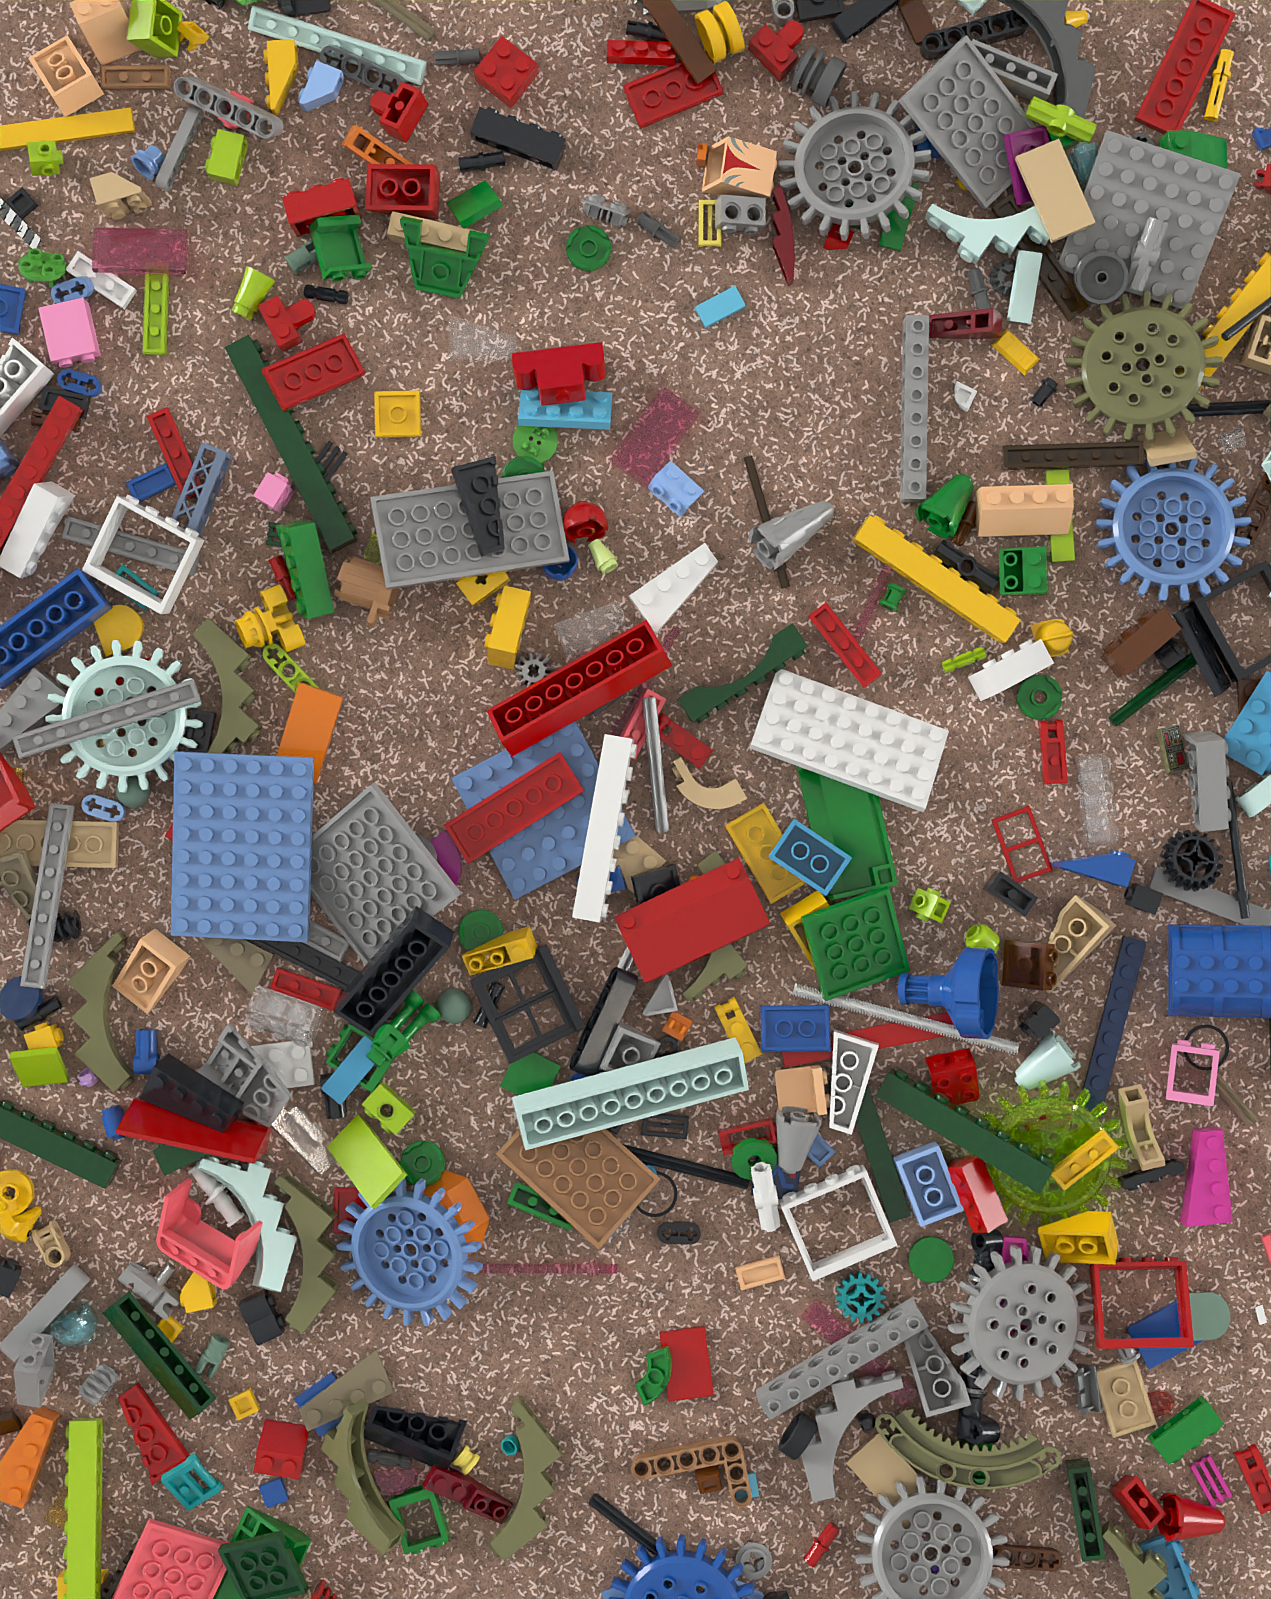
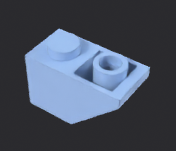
M316 60L314 67H310L308 71L306 87L300 90L298 96L302 110L307 112L336 100L345 79L342 71Z

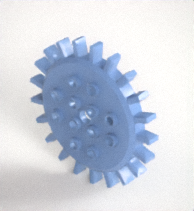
M1197 456L1195 459L1188 460L1186 469L1176 468V462L1166 464V469L1158 470L1156 466H1150L1146 459L1145 466L1148 474L1142 477L1133 466L1126 468L1125 472L1133 482L1128 488L1115 479L1111 482L1109 487L1118 493L1121 498L1118 502L1106 498L1101 499L1099 506L1112 511L1113 516L1112 519H1097L1095 528L1111 529V538L1098 541L1096 546L1097 549L1114 547L1117 555L1109 558L1104 566L1106 569L1113 568L1118 563H1122L1128 571L1122 574L1118 582L1121 586L1128 583L1134 575L1142 580L1137 596L1142 597L1146 594L1151 584L1160 587L1158 594L1159 603L1166 601L1169 588H1178L1181 602L1187 603L1190 597L1189 585L1196 583L1203 597H1206L1211 593L1210 586L1205 580L1209 575H1213L1222 585L1229 580L1227 574L1219 568L1223 561L1236 568L1242 564L1243 560L1232 555L1229 551L1232 545L1247 548L1250 544V539L1234 536L1235 527H1246L1251 523L1250 517L1234 518L1232 509L1242 506L1246 498L1242 496L1228 501L1224 492L1232 487L1235 480L1233 478L1227 479L1220 486L1211 481L1218 468V465L1215 463L1206 470L1203 476L1194 472ZM1163 493L1165 495V499L1159 500L1157 498V494ZM1186 495L1188 501H1182L1180 496ZM1139 514L1140 520L1135 521L1132 515ZM1156 516H1162L1163 522H1158ZM1179 518H1186L1187 523H1180ZM1202 519H1209L1210 524H1203ZM1174 524L1178 530L1177 534H1167L1165 526ZM1131 537H1138L1139 542L1133 543ZM1160 538L1162 540V544H1156L1154 539ZM1183 539L1185 546H1180L1178 540ZM1201 541H1207L1209 546L1203 547ZM1153 561H1160L1161 566L1155 567ZM1178 561L1183 562L1184 568H1178L1176 563Z
M404 1178L395 1188L396 1192L390 1193L376 1209L370 1207L362 1194L359 1193L358 1196L368 1208L364 1210L355 1202H351L345 1210L358 1219L356 1224L344 1220L338 1226V1229L352 1234V1240H342L337 1245V1250L351 1251L353 1259H349L341 1266V1270L350 1271L356 1269L360 1276L351 1285L352 1291L366 1285L372 1294L367 1298L365 1305L370 1307L377 1302L378 1298L387 1303L383 1314L385 1319H388L395 1312V1308L402 1309L403 1325L406 1326L413 1321L414 1311H420L424 1326H428L434 1320L431 1308L436 1307L443 1321L447 1320L453 1313L445 1300L450 1299L461 1309L468 1301L456 1289L461 1287L472 1293L478 1286V1283L465 1277V1272L478 1273L483 1268V1263L468 1260V1253L477 1252L482 1247L481 1242H466L464 1234L468 1233L475 1225L474 1221H467L459 1225L453 1216L460 1211L463 1205L458 1202L452 1205L449 1210L442 1206L440 1201L445 1194V1189L442 1187L433 1194L432 1198L424 1195L426 1180L422 1178L415 1184L414 1192L407 1191ZM391 1213L396 1216V1219L392 1218ZM421 1213L425 1214L426 1218H423ZM379 1229L384 1232V1235L380 1234ZM408 1229L413 1230L414 1234H411ZM407 1244L415 1246L416 1254L408 1251ZM426 1244H429L431 1246V1249H428L426 1247ZM443 1259H446L449 1265L445 1264ZM384 1260L389 1263V1266L385 1264ZM414 1260H417L419 1265H416ZM431 1275H434L436 1280H433ZM402 1276H405L407 1281L403 1280Z

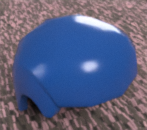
M567 546L570 560L566 564L560 563L561 567L556 564L542 566V570L550 579L562 581L572 576L578 564L577 554L573 548Z

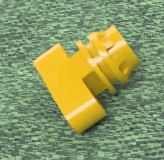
M280 584L260 591V597L266 612L262 613L259 607H254L253 613L251 610L246 611L241 618L235 620L238 635L245 648L251 646L260 648L265 646V642L267 645L273 644L272 635L277 634L285 652L306 645L299 625H295L293 614L287 608L288 600Z

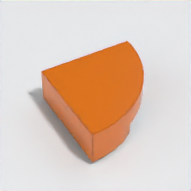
M699 144L696 160L697 166L705 167L708 144Z

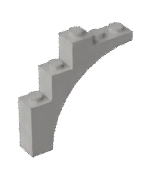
M887 1371L882 1373V1376L874 1378L873 1376L861 1377L859 1381H855L854 1373H849L831 1384L836 1405L826 1403L815 1409L820 1436L814 1435L806 1450L801 1454L813 1502L836 1498L833 1476L834 1459L845 1429L856 1414L870 1402L886 1393L903 1388L901 1372Z

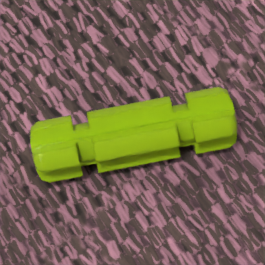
M983 647L974 649L973 652L968 651L953 657L952 660L951 658L942 662L943 670L945 673L954 671L955 668L959 669L972 664L975 660H982L987 657Z

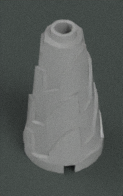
M821 500L793 510L781 517H776L750 530L749 542L750 545L755 542L757 548L752 550L757 559L769 569L774 567L775 570L783 565L821 527L833 518L834 508L832 504Z

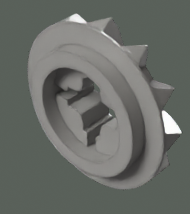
M748 1541L744 1546H740L735 1562L736 1565L741 1563L744 1566L742 1576L748 1579H760L770 1571L772 1556L767 1546L760 1544L758 1541L756 1543ZM751 1552H753L756 1558L760 1557L757 1560V1569H755L752 1562H747V1560H750Z

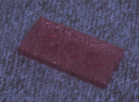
M94 227L92 270L96 273L186 274L187 229Z
M663 386L612 456L610 462L647 488L696 421L700 412Z

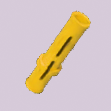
M1222 49L1219 51L1217 66L1212 72L1213 82L1204 120L1218 121L1226 83L1231 77L1230 67L1234 52L1231 50ZM1222 67H1224L1223 73H1222V77H1221V82H1220L1219 80H1220V76H1221V72H1222ZM1217 90H1218V94H1217V98H1216V103H1215V105H1214L1216 92H1217Z

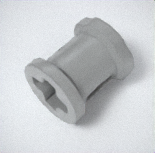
M1124 1333L1115 1339H1131V1336ZM1135 1348L1117 1349L1123 1365L1133 1363L1140 1357V1352L1135 1350Z

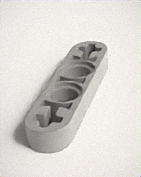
M190 106L186 111L156 177L155 186L166 192L170 191L180 169L178 166L181 160H184L190 148L188 144L191 139H194L204 117L203 110Z

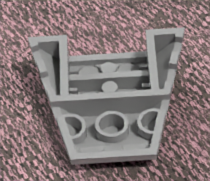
M228 1023L217 1039L219 1044L197 1072L245 1103L241 1110L243 1115L270 1128L292 1097V1094L262 1057Z

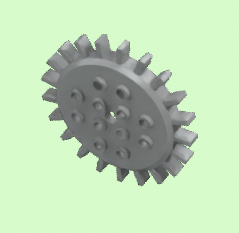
M856 91L851 92V106L839 109L838 101L834 95L829 97V106L832 112L824 117L816 107H810L811 118L816 123L809 129L804 124L796 121L793 125L796 133L803 137L801 142L796 143L790 140H784L783 142L784 150L795 153L796 156L795 160H779V169L784 172L795 171V177L780 181L783 192L798 188L800 192L787 201L788 207L792 211L806 203L809 209L801 216L802 224L806 226L816 215L823 218L819 227L820 235L822 236L827 234L832 223L841 225L840 235L842 241L847 240L850 225H861L860 230L864 240L869 239L870 228L868 223L879 220L885 232L890 231V221L886 215L891 211L895 210L905 220L909 217L908 209L901 203L905 196L917 202L922 200V192L911 187L912 181L929 182L930 171L915 169V163L931 161L930 150L914 152L913 149L914 145L927 140L925 133L918 131L909 136L906 130L915 123L911 116L907 115L900 122L894 118L899 111V101L894 100L889 105L886 112L878 110L880 104L879 93L875 92L870 99L869 107L858 106L859 98ZM861 134L865 135L863 139L857 138ZM842 139L843 142L840 144H836L835 140ZM889 150L892 152L890 155H884L885 151ZM864 155L869 156L867 160L861 159ZM841 160L846 161L844 165L838 164ZM822 164L824 167L821 170H817L816 166ZM853 164H858L862 168L858 173H851L849 167ZM889 172L895 173L892 177H889L887 174ZM868 176L872 177L871 181H865L864 179ZM845 181L850 182L848 186L842 185ZM821 186L827 187L825 191L819 190ZM870 197H875V198H876V201H875V202H873V203L868 202V200L870 199ZM848 202L853 203V206L849 208L845 205Z
M1016 1245L1010 1246L1011 1262L1004 1264L1003 1258L999 1253L991 1252L990 1255L995 1269L988 1273L985 1268L978 1264L972 1266L981 1280L975 1288L971 1284L961 1281L959 1286L962 1290L971 1294L967 1304L951 1302L950 1306L957 1312L964 1313L963 1323L948 1325V1330L954 1334L964 1333L965 1341L952 1346L951 1350L958 1356L966 1352H970L972 1356L960 1367L961 1370L969 1375L980 1366L983 1370L974 1384L984 1389L992 1376L995 1377L996 1382L992 1394L1001 1399L1007 1383L1013 1384L1012 1397L1018 1401H1023L1024 1384H1031L1033 1394L1039 1398L1043 1397L1041 1380L1047 1377L1053 1385L1060 1388L1062 1383L1056 1371L1062 1365L1074 1373L1078 1370L1074 1362L1068 1359L1072 1350L1075 1349L1081 1353H1088L1089 1349L1083 1343L1077 1341L1079 1331H1094V1326L1085 1321L1080 1322V1313L1094 1309V1305L1088 1301L1077 1303L1075 1297L1088 1288L1087 1284L1079 1280L1069 1286L1066 1282L1077 1269L1067 1263L1059 1273H1056L1054 1270L1061 1256L1052 1251L1049 1253L1045 1264H1039L1042 1249L1035 1245H1031L1028 1261H1022L1021 1248ZM1033 1285L1032 1291L1028 1292L1029 1286ZM1052 1293V1298L1048 1300V1295ZM1004 1299V1304L1000 1306V1300ZM1024 1307L1023 1313L1019 1314L1020 1308ZM1043 1315V1320L1039 1322V1317ZM1028 1318L1029 1326L1025 1330H1021V1321ZM995 1320V1326L990 1327L991 1322ZM1062 1323V1328L1058 1330L1059 1324ZM1015 1329V1333L1010 1336V1331ZM1034 1337V1342L1030 1344V1339ZM1053 1345L1054 1348L1049 1352V1347ZM1006 1351V1355L1001 1358V1353ZM1025 1359L1024 1365L1021 1366V1361Z
M919 1474L916 1475L915 1481L917 1492L908 1495L905 1486L898 1480L895 1482V1487L900 1495L899 1500L891 1504L885 1495L881 1493L877 1495L879 1503L886 1508L881 1518L869 1511H865L863 1514L868 1522L876 1525L873 1535L864 1532L856 1533L858 1541L871 1544V1553L855 1555V1562L860 1565L872 1564L874 1571L859 1579L861 1586L867 1587L878 1582L881 1587V1591L871 1599H991L983 1593L987 1584L1004 1589L1005 1583L999 1577L991 1575L993 1565L1009 1566V1560L1002 1555L993 1556L992 1546L1002 1545L1008 1542L1005 1534H996L994 1536H989L986 1528L999 1520L995 1512L988 1514L983 1519H980L976 1514L977 1510L985 1502L981 1494L976 1496L967 1505L962 1501L966 1493V1487L957 1486L954 1495L944 1493L946 1482L937 1479L936 1490L926 1491L925 1480ZM939 1511L941 1513L939 1519L933 1518L934 1512ZM903 1520H909L910 1524L908 1527H902ZM956 1523H959L961 1525V1529L959 1531L953 1530V1526ZM924 1532H928L930 1534L929 1538L926 1540L922 1539V1534ZM893 1540L898 1541L896 1548L890 1547V1543ZM944 1544H948L950 1546V1549L947 1552L942 1551V1546ZM929 1547H934L937 1550V1555L932 1560L926 1559L924 1555L925 1550ZM912 1553L918 1554L917 1560L910 1559ZM966 1556L969 1557V1563L963 1564L962 1559ZM933 1565H937L939 1567V1571L937 1573H932L930 1571ZM903 1573L906 1574L907 1579L900 1581L899 1576ZM954 1577L958 1578L956 1585L951 1584V1579ZM926 1586L927 1591L923 1594L920 1593V1587Z

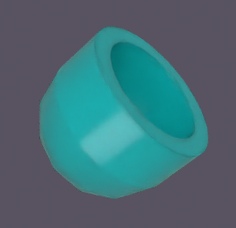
M508 1435L502 1440L501 1449L505 1454L513 1456L520 1449V1443L516 1435Z

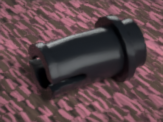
M1049 377L1045 380L1043 379L1041 386L1030 398V401H1033L1032 403L1042 408L1050 395L1057 391L1056 387L1058 384Z

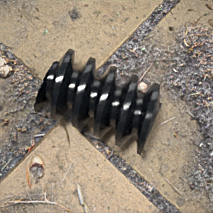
M74 910V917H71L69 911L65 912L64 919H62L60 913L57 914L53 941L57 943L61 942L62 939L68 941L71 938L78 939L81 936V920L76 910Z

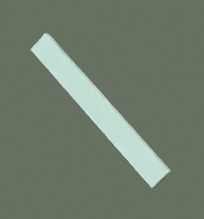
M255 5L251 8L248 30L279 40L294 39L296 45L319 53L328 45H337L400 74L405 81L418 85L423 83L427 61ZM333 50L327 53L328 56L335 57ZM354 59L348 60V62L358 65Z

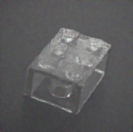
M256 985L246 1009L247 1025L257 1032H263L264 1030L272 1033L273 1037L280 1040L285 1038L292 1040L294 1044L300 1047H313L323 1020L322 1007Z

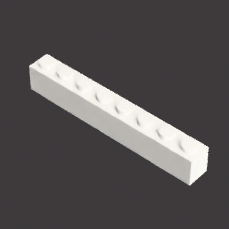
M604 735L572 918L600 923L602 917H607L609 904H605L606 895L611 894L613 881H609L610 872H615L617 859L613 858L614 849H619L621 839L617 832L618 827H622L624 823L625 813H622L621 810L623 803L627 804L629 790H625L626 782L631 781L633 767H629L631 758H635L637 744H633L634 739Z

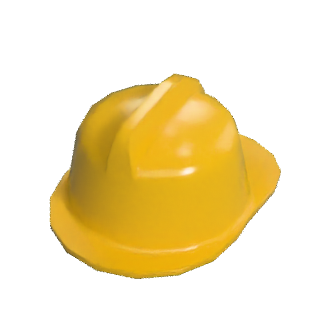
M1053 619L1030 626L1035 639L1033 642L1041 639L1050 657L1069 652L1068 648L1071 645L1074 634L1064 623V620Z

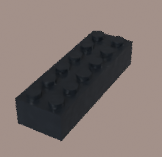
M416 906L339 996L334 1013L372 1037L448 950L454 931Z

